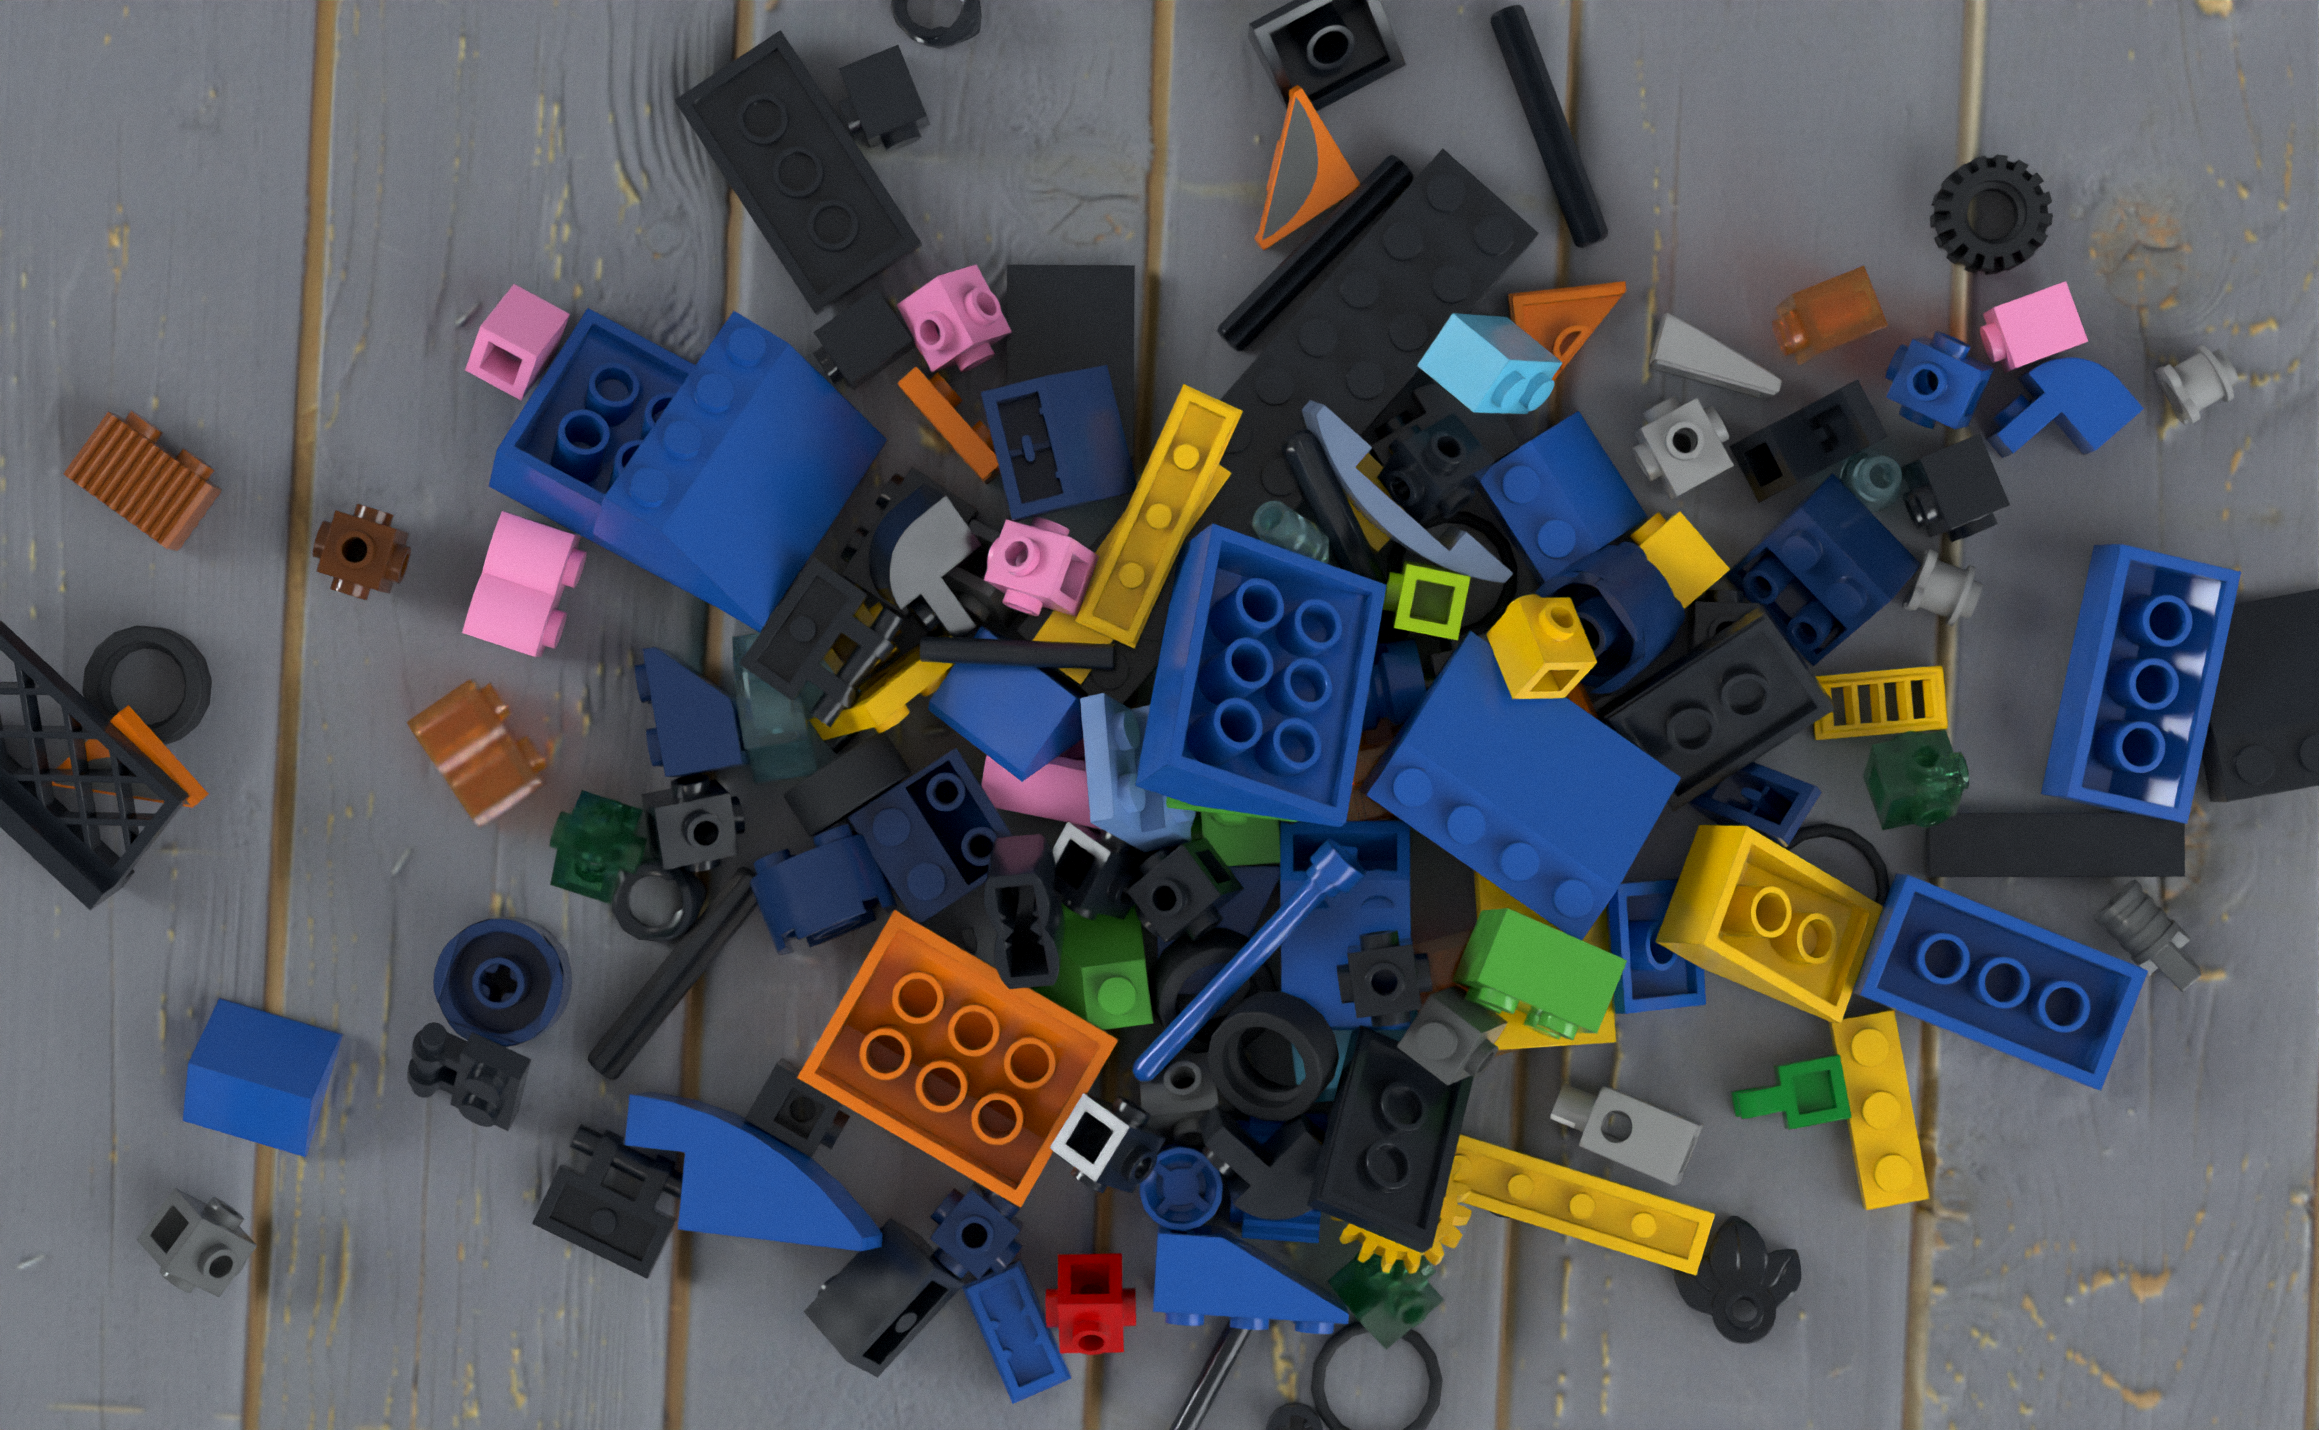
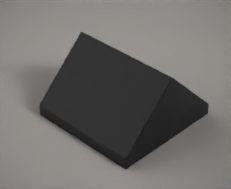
M1293 0L1249 23L1248 39L1286 111L1290 99L1288 95L1289 90L1296 85L1304 90L1317 112L1406 65L1380 0Z

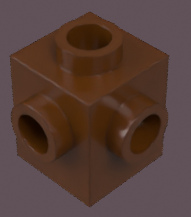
M356 504L353 515L335 510L332 522L326 520L322 522L316 535L312 555L320 559L316 572L333 577L331 590L367 600L370 589L390 594L393 582L400 583L408 567L411 547L405 545L409 533L390 527L394 515ZM361 538L367 545V554L362 561L353 563L348 559L354 539Z

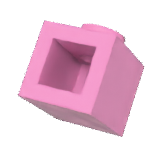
M2066 281L1993 307L1983 313L1987 325L1980 327L1982 343L1992 363L2000 361L2004 373L2088 342Z
M513 284L480 326L465 371L522 400L554 359L570 314Z

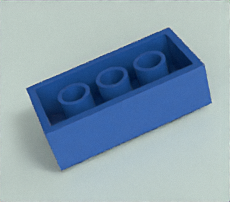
M1896 873L1852 993L2084 1086L2101 1091L2148 970L1913 876Z

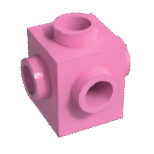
M977 264L939 275L897 304L914 338L915 345L924 356L931 372L954 365L958 366L961 373L974 369L994 357L995 353L991 346L1012 332L1001 312L998 299L990 291Z
M1033 517L1029 526L1006 519L1000 537L994 541L989 550L987 558L988 569L984 581L1005 593L1002 603L1017 611L1039 616L1041 608L1045 607L1077 617L1099 556L1072 537H1068L1070 530L1053 521Z

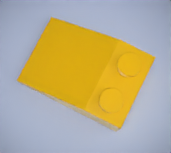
M1699 825L1655 942L1702 969L1829 1022L1841 1023L1883 906L1748 826Z

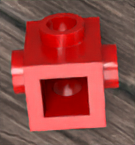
M1122 1253L1058 1254V1289H1046V1328H1059L1060 1354L1081 1353L1097 1355L1101 1353L1124 1352V1326H1136V1287L1123 1288Z

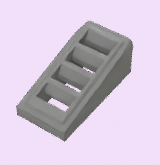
M1669 313L1662 317L1649 361V366H1652L1651 369L1766 401L1779 393L1782 380L1776 377L1775 374L1680 317Z

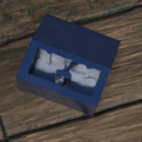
M1107 365L1043 376L981 392L1012 521L1018 522L1134 493L1137 483Z
M1832 473L1783 517L1725 576L1739 591H1744V596L1751 603H1760V606L1763 604L1790 643L1812 666H1815L1888 604L1922 564Z
M658 647L642 649L645 663L635 665V677L641 703L648 702V704L653 706L656 727L646 729L652 766L663 767L665 777L679 778L753 764L742 701L670 651Z
M954 748L847 817L856 832L863 834L876 863L913 920L920 924L984 884L995 839L1013 837L1011 831L957 748Z

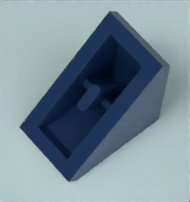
M1751 762L1688 803L1719 825L1748 826L1785 848L1792 841L1822 792L1815 785Z

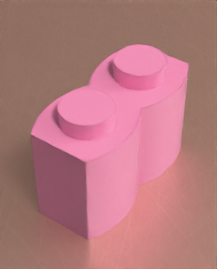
M502 511L488 548L483 571L473 594L462 633L534 657H542L546 646L555 649L561 638L567 617L566 612L558 610L565 586L572 588L577 586L586 561L587 552L578 549L581 536Z

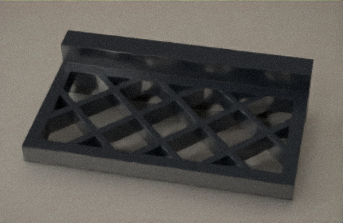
M0 621V650L14 662L17 682H0V695H20L25 724L2 725L0 715V827L89 910H92L124 887L135 873L133 870L134 866L190 795L5 623ZM37 695H50L61 705L65 726H42ZM5 738H27L32 768H23L7 753ZM44 738L67 739L72 769L49 768ZM84 739H97L109 750L112 770L89 769ZM52 782H74L79 812L69 811L54 797ZM91 782L115 784L119 812H96ZM131 783H145L164 801L156 813H136ZM98 825L122 827L126 852L121 858L101 840ZM138 826H145L139 834Z

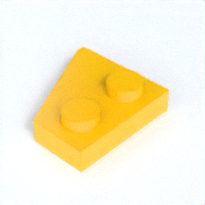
M919 644L898 658L894 663L864 681L859 687L860 693H862L861 697L850 709L847 707L843 709L832 727L827 726L814 716L809 721L823 741L873 727L878 733H882L898 724L910 713L905 704L917 694L921 693L925 697L937 691L955 663L921 662Z

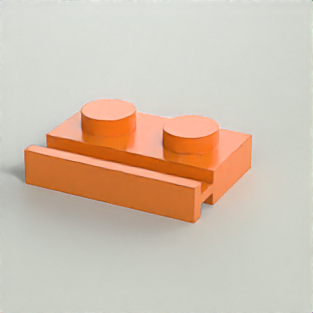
M916 366L897 383L902 392L985 485H988L1000 474L990 430L981 420L970 427L954 408L962 402V399L938 372L928 380Z

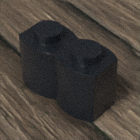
M1041 834L996 838L991 850L984 890V905L988 919L997 931L994 948L996 969L1001 980L1009 989L1054 985L1059 973L1065 933V917L1062 906L1053 893L1055 880L1054 856L1048 842Z

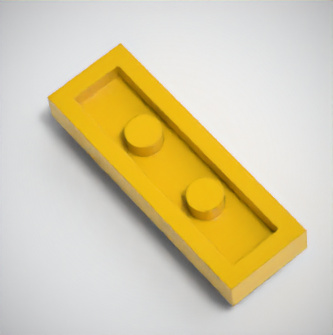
M1887 1009L1843 1017L1841 1023L1828 1021L1834 1054H1839L1841 1057L1852 1117L1846 1120L1863 1208L1871 1210L1930 1199L1895 1011Z

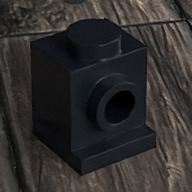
M781 1058L776 1063L746 1115L745 1120L809 1157L814 1155L820 1143L832 1149L850 1116L840 1110L843 1104L798 1079L797 1077L801 1070ZM806 1097L814 1103L815 1114L811 1119L801 1120L793 1114L792 1103L795 1099Z

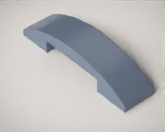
M1310 400L1304 406L1302 413L1306 427L1317 437L1346 498L1371 524L1407 550L1460 574L1505 583L1513 573L1464 530L1450 525L1441 537L1436 540L1355 468L1372 447L1325 405Z

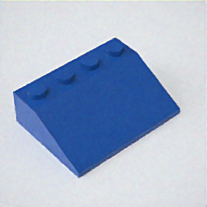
M587 308L497 448L489 487L705 601L593 534L604 496L696 365Z
M733 311L604 496L593 534L761 633L885 446L887 439L788 342Z
M1213 523L1180 548L1135 786L1194 806L1341 827L1346 824L1386 584Z
M1469 630L1361 785L1359 791L1566 934L1583 940L1619 888L1681 777L1566 697L1554 699H1512L1491 645Z

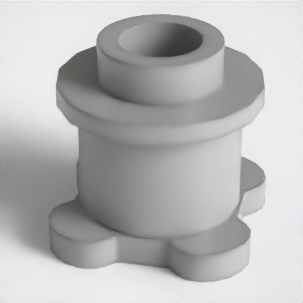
M2200 344L2195 348V355L2175 367L2169 364L2153 371L2156 382L2163 390L2175 415L2183 425L2189 422L2193 424L2200 420L2199 411L2220 399L2224 402L2233 400L2232 385L2238 382V376L2229 358L2221 349L2211 352L2205 345Z
M1932 549L1924 550L1919 559L1922 565L1914 573L1902 608L1908 611H1916L1918 607L1946 617L1945 623L1949 626H1953L1959 616L1969 619L1977 605L1983 587L1982 583L1973 580L1976 568L1968 565L1965 570L1938 560L1937 551Z

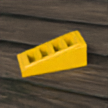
M1942 665L1815 676L1831 699V688L1843 687L1846 725L1834 726L1832 711L1813 723L1814 740L1948 728ZM1921 680L1925 718L1914 719L1911 681ZM1884 683H1895L1897 721H1887ZM1869 685L1872 723L1861 724L1858 686Z

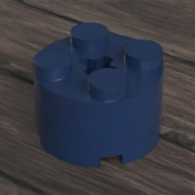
M1622 542L1617 546L1605 545L1595 553L1587 555L1562 569L1535 592V594L1540 595L1542 598H1571L1597 660L1594 667L1580 681L1584 685L1595 688L1591 693H1610L1624 686L1669 649L1676 637L1678 628L1685 619L1684 608L1681 602L1674 597L1665 577L1647 560L1645 552L1632 542Z
M849 824L832 828L815 836L813 841L816 848L799 855H791L789 849H784L762 857L753 863L757 876L751 879L749 883L778 955L794 953L790 942L794 939L800 940L806 937L811 948L862 928L876 921L872 908L880 904L888 913L898 907L888 881L873 858L863 834L857 835L855 830L851 831Z
M520 917L487 919L463 929L443 948L436 963L433 979V989L437 1003H439L448 1023L458 1035L468 1040L471 1033L474 1032L504 1047L522 1044L549 1030L563 1014L572 988V972L567 950L543 926ZM508 966L511 968L510 978L517 981V989L506 992L501 998L497 996L498 985L490 981V974L502 971Z

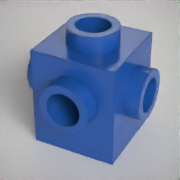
M1935 331L1932 339L1926 336L1914 338L1909 347L1901 344L1896 350L1885 376L1886 379L1893 382L1886 398L1901 404L1899 415L1918 425L1934 429L1938 421L1955 430L1969 425L1994 368L1967 356L1971 348L1969 344L1948 334ZM1932 372L1938 378L1937 388L1934 387L1931 381Z

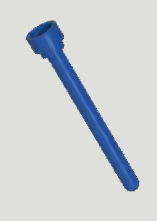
M1329 838L1310 857L1312 865L1306 871L1309 878L1136 1059L1132 1071L1139 1081L1148 1082L1153 1080L1327 896L1335 898L1341 891L1346 894L1349 893L1366 875L1362 866L1348 851Z

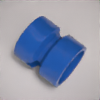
M1413 637L1378 645L1373 661L1362 732L1377 729L1380 719L1387 717L1395 726L1404 724L1426 693L1419 653Z
M1162 1145L1157 1153V1162L1152 1173L1140 1183L1139 1194L1143 1208L1154 1222L1167 1229L1187 1231L1200 1227L1214 1216L1221 1203L1223 1190L1221 1172L1205 1157L1202 1152V1146Z

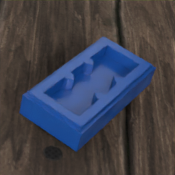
M1021 1259L1008 1264L999 1275L992 1271L983 1275L979 1280L976 1278L964 1283L962 1289L1012 1404L1072 1378L1063 1354H1060V1348L1052 1329L1046 1328V1315Z

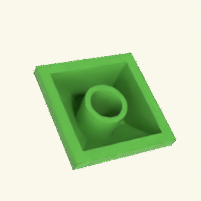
M1060 903L1065 917V933L1057 980L1054 985L1030 988L1102 1030L1153 1024L1142 927L1135 912L1137 904L1130 908L1124 920L1098 913L1095 920H1090Z

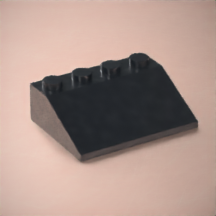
M2319 589L2234 604L2202 753L2210 802H2231L2319 786Z

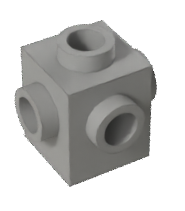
M1677 395L1642 413L1648 424L1634 433L1640 444L1633 447L1632 451L1646 478L1650 482L1659 478L1670 500L1734 466L1722 445L1723 442L1729 440V434L1713 406L1703 409L1698 398L1682 406ZM1674 434L1685 437L1689 445L1687 453H1681L1676 450L1673 445Z

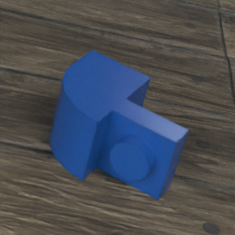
M2058 358L2032 368L2017 378L2034 398L2028 401L2020 394L1992 418L1999 428L1988 436L1986 440L2004 458L2014 454L2053 420L2079 451L2085 455L2096 451L2144 408L2121 381L2100 364L2082 358Z

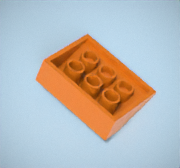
M895 909L797 1078L1021 1208L1053 1153V1150L1050 1149L1051 1144L1082 1094L1088 1093L1116 1045L1118 1038L1030 987L1009 989L1001 980L994 966Z

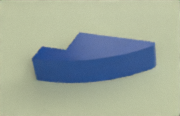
M644 1092L629 1094L625 1145L685 1152L678 1230L854 1251H865L882 1247L883 1234L872 1218L839 1181L808 1155L734 1112L695 1099L663 1093Z

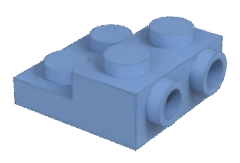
M1105 693L1080 698L1091 823L1143 852L1191 842L1190 828L1193 825L1196 811L1167 808V796L1135 786L1150 705L1130 709Z

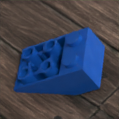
M1346 821V824L1341 827L1308 822H1296L1289 825L1281 822V906L1309 878L1306 871L1312 865L1310 857L1328 838L1337 842L1348 851L1366 873L1349 893L1346 894L1341 891L1335 898L1327 896L1281 944V992L1308 1002L1324 1016L1332 1030H1355L1361 1025L1371 1030H1408L1412 1024L1411 1011H1409L1410 1022L1391 1026L1372 1027L1371 1017L1356 1018L1354 1002L1346 1004L1341 1002L1337 965L1348 964V946L1360 945L1359 935L1384 930H1398L1399 939L1411 938L1410 825L1404 821ZM1385 969L1377 971L1371 980L1373 987L1381 993L1393 991L1398 983L1395 974Z
M1158 1224L1153 1312H1164L1165 1323L1201 1326L1204 1325V1315L1227 1316L1230 1320V1327L1248 1330L1269 1329V1319L1289 1320L1295 1324V1331L1311 1334H1333L1334 1323H1349V1313L1344 1300L1226 1228L1202 1225L1187 1231L1167 1229Z

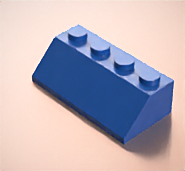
M2124 544L2094 545L2042 785V795L2188 824L2240 580V571Z

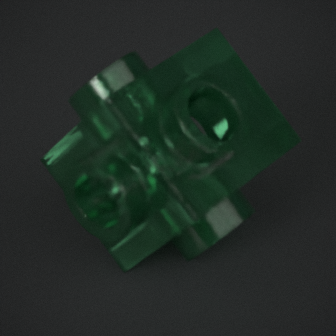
M1946 730L1927 734L1921 731H1909L1894 737L1891 741L1873 744L1863 774L1882 831L1916 824L1919 827H1931L1946 821L1950 816L1956 815L1963 791L1969 787V771L1966 760L1960 751H1953Z
M582 790L572 813L561 811L556 820L549 847L557 849L550 885L611 905L625 872L636 875L647 845V838L638 836L643 809Z
M1358 1252L1349 1263L1327 1282L1358 1321L1387 1350L1411 1328L1422 1323L1427 1315L1444 1301V1298L1428 1280L1437 1270L1422 1255L1420 1266L1416 1273L1409 1274L1403 1260H1396L1389 1273L1382 1272V1256L1374 1253L1367 1261L1362 1263L1358 1260Z

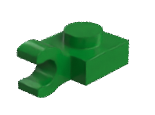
M1839 1054L1773 1065L1776 1079L1775 1085L1752 1087L1731 1092L1735 1117L1747 1119L1782 1112L1784 1128L1789 1130L1852 1118Z

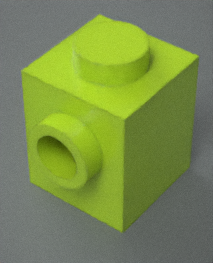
M1404 560L1401 574L1389 573L1382 610L1394 612L1392 618L1394 628L1458 640L1471 576L1463 575L1447 568Z

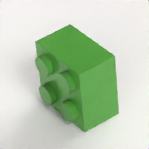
M1509 908L1482 910L1452 982L1468 988L1465 1000L1498 1014H1501V1011L1514 1014L1515 1010H1519L1527 1014L1523 1024L1526 1027L1558 1040L1560 1036L1574 1040L1576 1033H1598L1627 960Z

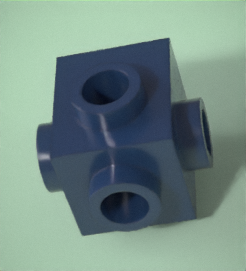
M975 1182L964 1195L956 1188H953L930 1216L938 1224L930 1237L939 1246L933 1252V1255L960 1278H963L969 1271L979 1280L989 1268L999 1275L1023 1247L1015 1239L1023 1225L1015 1217L1020 1208L988 1188L984 1191ZM970 1223L983 1225L987 1231V1240L979 1246L968 1244L963 1238L965 1226Z

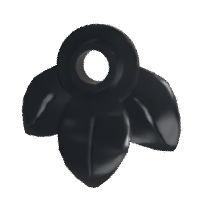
M1731 1216L1717 1231L1710 1247V1256L1702 1255L1697 1275L1673 1269V1276L1678 1292L1686 1305L1693 1310L1711 1315L1716 1329L1724 1338L1737 1344H1752L1763 1339L1771 1331L1776 1319V1309L1795 1296L1801 1282V1264L1798 1252L1795 1249H1781L1767 1253L1765 1243L1758 1231L1744 1219L1738 1216ZM1739 1300L1751 1302L1756 1308L1755 1318L1747 1322L1738 1320L1732 1312L1733 1304Z

